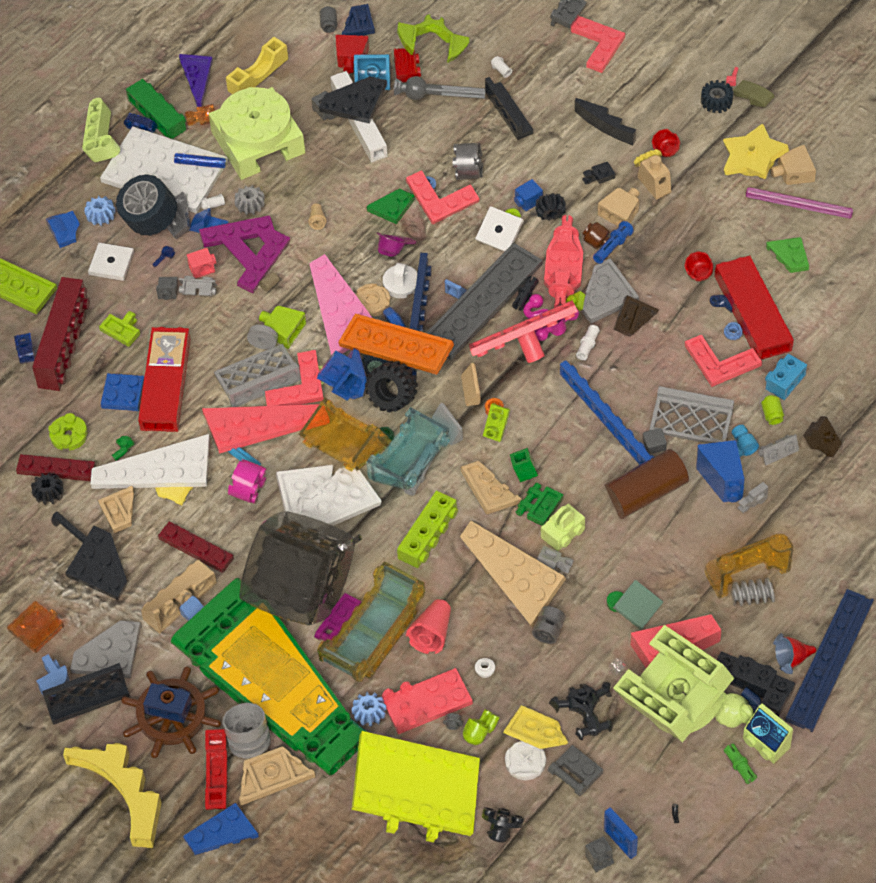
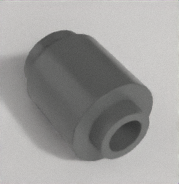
M326 6L319 12L320 27L324 32L332 33L338 26L337 11L333 7Z

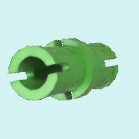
M734 743L731 744V747L728 745L723 751L733 763L732 767L734 770L740 773L746 784H750V781H755L757 775L748 765L747 758L741 755Z

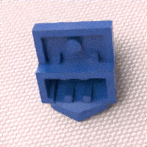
M353 348L348 356L335 350L317 374V379L333 387L332 393L347 401L349 398L357 399L365 394V383L368 380L360 352Z

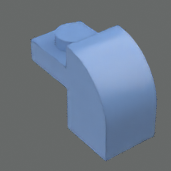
M49 654L42 657L44 668L48 674L36 681L43 695L42 691L70 681L65 665L60 667L57 660L52 661Z

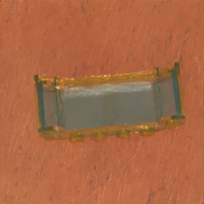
M385 561L374 570V587L371 591L366 592L363 602L360 606L355 607L349 621L343 623L340 633L337 636L335 635L332 640L322 641L317 648L319 661H325L352 676L359 683L363 681L364 676L371 678L416 617L418 611L415 608L425 594V583Z

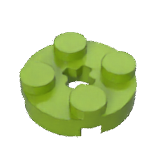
M67 413L65 416L56 419L49 426L50 440L57 449L69 448V451L81 447L87 439L88 432L85 422L72 413ZM71 430L72 434H65V432Z

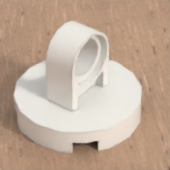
M396 263V266L389 268L385 272L383 287L388 290L392 297L406 298L407 295L415 293L417 271L407 266V264Z

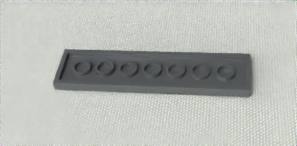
M513 242L426 333L453 341L454 346L447 357L452 360L525 284L527 278L532 276L543 265V260Z

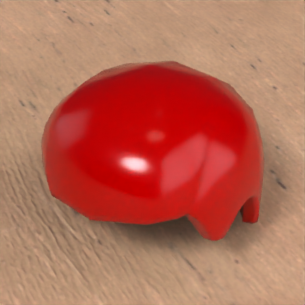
M669 129L659 130L653 135L651 141L654 150L661 151L662 157L665 158L674 156L679 151L681 145L677 134Z
M697 251L691 253L686 258L684 264L685 270L692 280L701 282L713 274V262L705 252Z

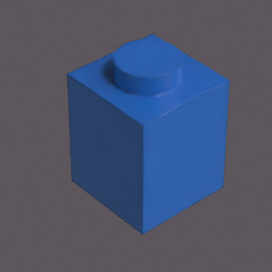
M531 179L515 189L514 201L518 207H521L526 212L535 207L536 200L539 199V196H543V190Z

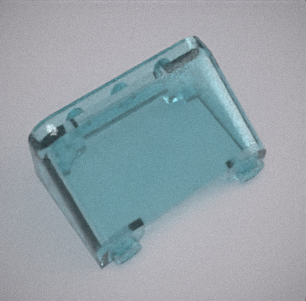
M411 407L405 413V416L408 417L407 422L400 425L399 434L382 455L379 453L376 456L371 455L366 461L368 478L370 480L405 490L413 488L417 483L418 477L442 447L448 445L450 441L449 428Z

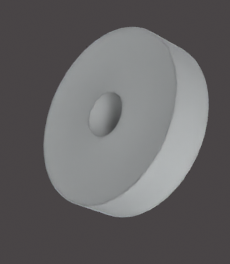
M265 325L250 327L247 335L249 343L259 349L275 347L278 339L276 331Z

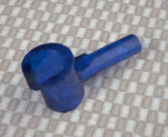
M164 246L160 257L152 264L153 267H156L165 257L172 259L175 255L174 248Z

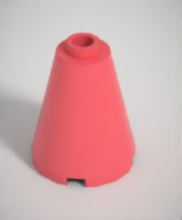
M434 600L409 626L406 637H409L410 645L416 650L425 654H429V652L438 654L442 651L446 641L451 607L445 600Z

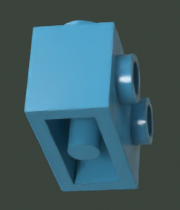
M787 354L784 359L781 358L778 361L774 371H770L765 378L766 390L785 400L806 376L807 364Z

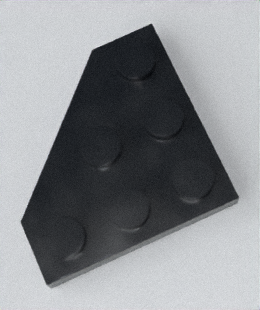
M369 76L324 95L319 106V112L370 124L387 86V80Z
M93 526L65 574L77 582L119 600L127 586V579L111 533Z

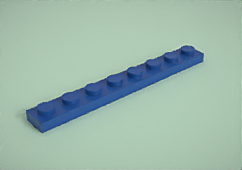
M566 360L560 363V375L635 461L640 465L653 458L654 456L649 455L643 443L638 442L634 438L633 432L630 429H626L620 417L612 413L607 403L604 404L597 391H593L589 387L587 380L581 378L577 369Z

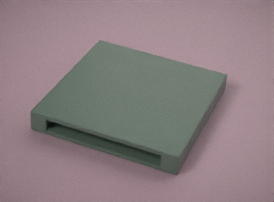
M634 580L613 609L642 630L663 601L637 580Z

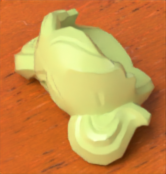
M724 693L722 704L715 718L720 724L735 728L741 723L748 724L753 716V709L741 695Z

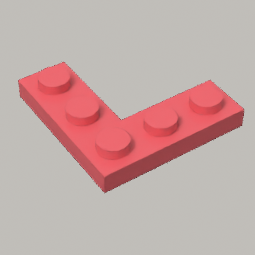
M581 16L576 19L571 27V32L599 42L586 62V67L602 73L625 39V33Z
M422 170L406 177L405 180L432 225L478 203L480 200L471 184L439 199Z
M702 335L685 341L686 349L711 387L762 366V361L753 348L719 362Z
M316 350L297 353L302 384L265 391L267 406L302 405L324 401L321 380L317 379L319 367Z

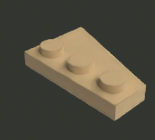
M479 461L461 466L462 475L486 515L517 505L522 500L518 495L510 492L506 484H501L495 478V475Z

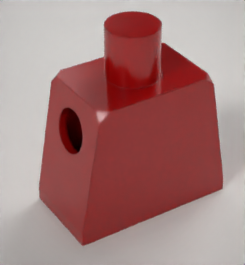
M335 35L338 67L343 68V71H347L348 74L353 73L354 54H368L369 37Z

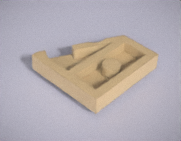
M132 486L98 500L99 506L113 533L132 526L134 489Z

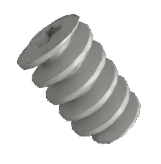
M765 578L763 583L761 579H757L756 584L751 579L748 581V585L742 580L740 587L736 581L732 584L731 595L734 607L736 601L739 602L740 606H743L744 600L747 601L748 605H751L752 599L755 600L756 604H759L760 598L763 599L765 604L768 597H770L772 603L775 602L774 589L769 578Z

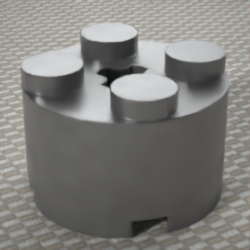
M480 143L454 144L453 149L456 157H453V168H457L455 170L456 180L482 178L483 162H481L482 150Z

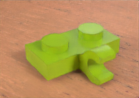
M128 311L122 320L109 314L99 326L101 332L128 347L140 335V331L133 327L137 319L134 318L136 314Z

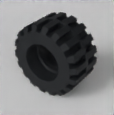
M389 361L370 372L371 374L367 377L368 382L365 383V387H368L366 395L369 394L370 398L368 399L370 402H374L373 406L375 408L379 406L381 411L396 412L413 401L414 395L418 391L415 389L418 387V382H415L417 378L411 374V368H406V364L400 365L399 361L394 363ZM386 378L391 379L396 384L398 389L397 395L392 394L387 389Z

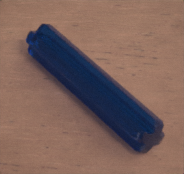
M175 153L174 163L224 169L227 163L226 158L182 153Z

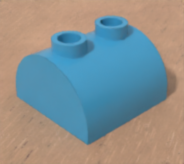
M354 54L355 82L369 76L387 80L385 90H390V54Z

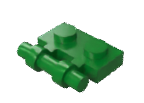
M535 483L526 492L527 495L524 500L519 502L515 513L518 516H522L524 512L528 511L527 519L543 526L549 521V518L563 500V494L547 486L542 492L540 491L541 485ZM533 499H537L535 504H531Z

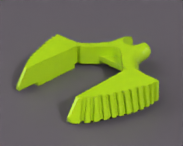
M428 14L423 22L416 25L398 22L397 34L410 55H413L416 36L428 32L437 34L446 43H449L447 63L456 59L469 44L470 37L452 33L445 26L444 18L441 16L439 20H434Z

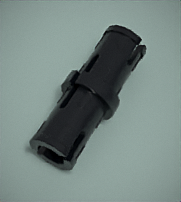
M529 276L523 287L518 290V296L512 303V307L515 310H523L539 282L537 278L533 277L531 280L532 276Z

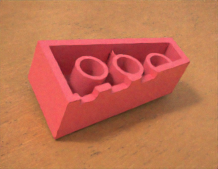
M711 614L666 625L701 650L720 642L721 628ZM664 625L631 633L630 645L645 668L649 666L659 653L649 643Z

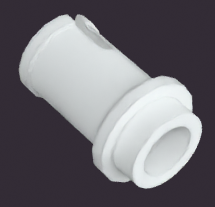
M494 57L491 61L492 68L497 69L504 78L509 77L512 69L503 62L502 57Z
M222 194L211 198L205 197L201 200L203 210L225 205Z

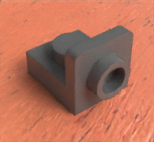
M159 277L158 285L156 286L158 299L169 300L177 298V277Z

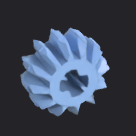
M98 196L97 199L91 198V202H86L84 212L88 222H92L93 225L99 223L102 226L103 223L109 224V220H114L116 210L112 200H108L106 196L103 198Z
M366 692L364 697L359 694L358 700L353 701L352 714L355 721H360L362 726L368 723L371 727L373 722L379 724L380 719H384L386 705L382 697H377L376 692L372 696Z

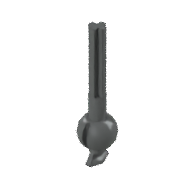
M418 76L409 78L407 82H402L395 78L394 96L405 92L406 96L412 100H420L425 97V94L485 99V88L426 84V81Z

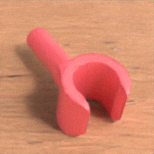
M738 67L734 68L732 76H726V84L736 86Z

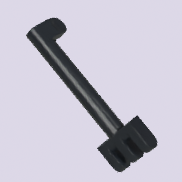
M56 511L53 514L51 522L55 527L61 524L82 543L85 541L87 536L60 512Z

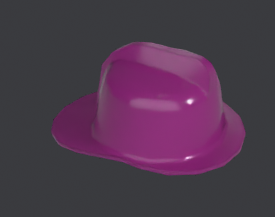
M376 233L380 235L378 252L389 257L398 255L405 244L417 243V241L403 236Z

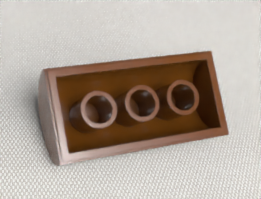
M668 449L604 484L619 518L624 519L687 484L689 476L678 454L672 449Z

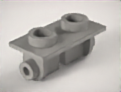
M184 276V278H179L180 283L183 284L179 286V293H182V295H196V289H199V296L212 297L216 295V288L214 286H218V284L211 277L195 279L193 276Z
M785 435V437L775 441V444L770 443L766 446H761L758 454L760 457L763 456L765 465L799 451L797 435Z

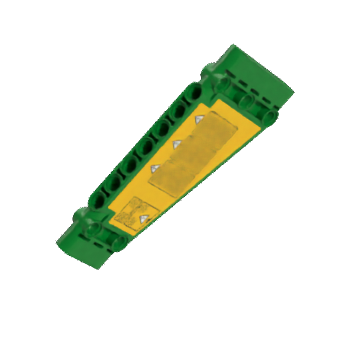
M235 578L173 635L171 644L185 654L194 666L199 667L200 671L238 704L252 703L260 706L265 713L269 730L294 751H301L307 761L315 763L329 776L334 775L358 752L360 733L367 731L350 718L349 713L259 590L252 589L240 578ZM340 721H345L344 724H338ZM312 748H316V749H317L316 751H313V752L309 751V750L312 749Z

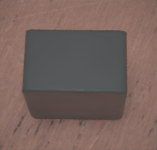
M661 428L643 432V443L649 454L666 451L667 442Z

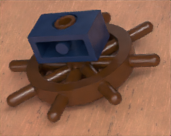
M188 666L184 667L180 679L158 681L154 672L148 671L146 676L151 685L141 694L139 700L126 696L121 699L122 704L136 707V718L138 724L124 730L123 736L128 738L142 731L148 739L155 742L151 751L152 758L159 756L162 745H177L184 743L190 754L196 753V747L191 738L200 731L203 724L216 728L221 726L220 720L206 717L204 700L218 694V687H212L201 693L193 684L187 682L191 673V668ZM197 705L196 714L189 712L190 707ZM145 713L153 715V717L145 719ZM185 720L192 721L187 727L184 728L182 723H184ZM163 721L159 731L151 727ZM171 724L174 725L177 732L168 733Z

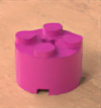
M242 459L233 472L231 478L233 479V486L229 484L228 495L255 504L259 496L257 491L259 487L263 488L266 482V477L264 476L267 469Z

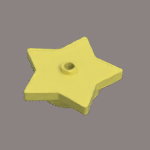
M763 124L746 136L725 138L723 142L730 156L724 167L725 175L741 173L746 176H758L766 179L768 171L774 165L775 160L789 151L788 145L770 139Z

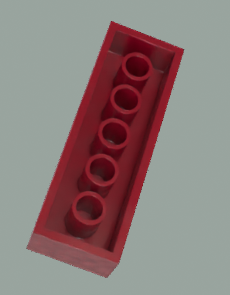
M61 277L32 366L39 389L60 391L62 384H65V373L70 368L71 354L75 353V342L80 337V326L84 324L85 310L89 308L90 300L87 298V288L84 286L82 279Z

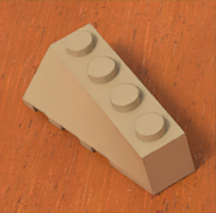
M200 560L190 564L185 572L175 577L168 587L160 590L151 602H147L141 609L143 620L160 634L181 615L179 608L193 595L197 599L201 598L217 583L215 573Z

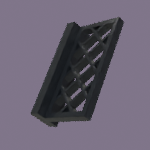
M120 663L42 691L53 725L120 701L125 696L130 697Z

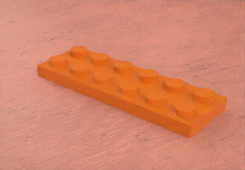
M356 313L338 341L340 347L350 350L355 348L360 353L388 361H399L400 364L404 363L408 367L436 375L454 346L452 340Z

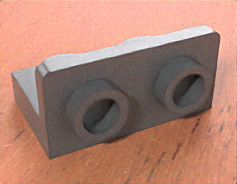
M560 0L558 8L554 9L550 15L552 19L551 26L554 27L556 23H559L570 29L586 7L587 1Z

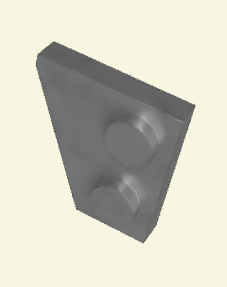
M184 192L175 197L177 201L176 215L172 223L167 226V229L175 239H178L190 229L188 202Z

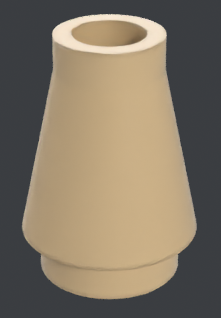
M316 203L311 206L308 223L311 228L320 230L324 228L327 221L322 211V206Z

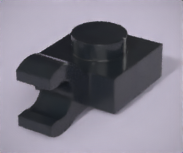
M607 161L591 167V170L584 171L583 175L585 177L582 180L585 185L596 180L601 184L615 179L616 174Z

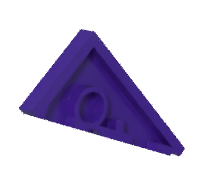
M179 54V60L197 107L202 108L213 59L210 56Z

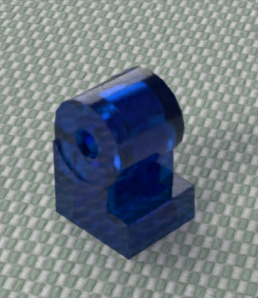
M26 333L14 336L20 364L34 361L35 356L31 334Z

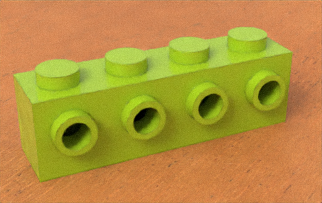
M437 490L435 491L397 548L399 560L415 568H419L422 563L427 561L430 550L437 546L440 535L447 531L448 523L458 513L456 499Z

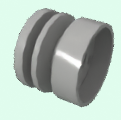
M242 703L233 706L225 713L223 727L232 754L241 758H253L261 755L268 749L271 744V736L265 713L260 706L252 703Z

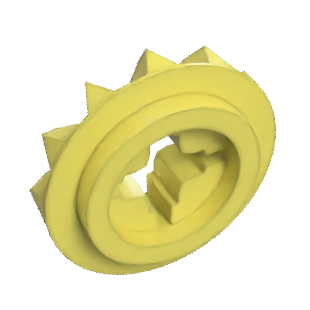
M651 150L636 157L634 160L635 166L640 167L642 161L654 155L661 157V151Z

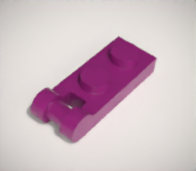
M344 593L319 626L314 638L320 641L324 640L327 645L333 647L337 638L362 606L361 601ZM328 629L332 631L330 635L326 633Z

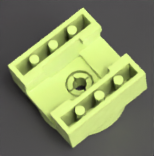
M249 87L230 95L220 109L208 113L211 132L241 180L261 172L256 159L280 150L285 160L288 161L305 153L304 137L290 115L289 105L279 93L275 92L273 87L269 89Z
M664 625L649 643L652 648L659 652L640 677L628 669L613 689L626 703L649 718L659 729L670 733L683 743L690 733L703 728L715 717L722 704L724 691L733 681L734 677L722 663Z

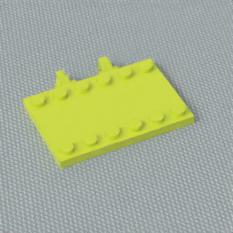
M362 731L359 737L351 810L382 816L383 820H387L386 832L392 834L397 831L398 824L402 821L422 825L427 828L426 841L434 843L438 838V832H442V830L471 836L474 831L480 758Z

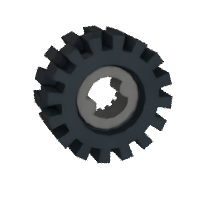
M712 80L710 85L706 83L705 87L703 86L701 105L703 104L704 109L707 108L708 112L712 110V113H715V111L722 113V110L726 112L727 108H731L733 88L730 87V84L727 83L725 85V81L719 83V80H716V83H714Z

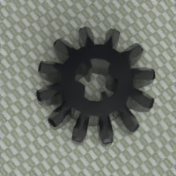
M546 193L545 196H539V199L536 200V214L538 217H541V220H556V218H561L566 213V202L560 194Z
M50 472L47 475L41 473V477H35V482L31 483L32 496L36 498L38 503L43 501L44 505L48 502L54 504V500H60V495L64 494L63 481L59 479L57 474L52 476Z

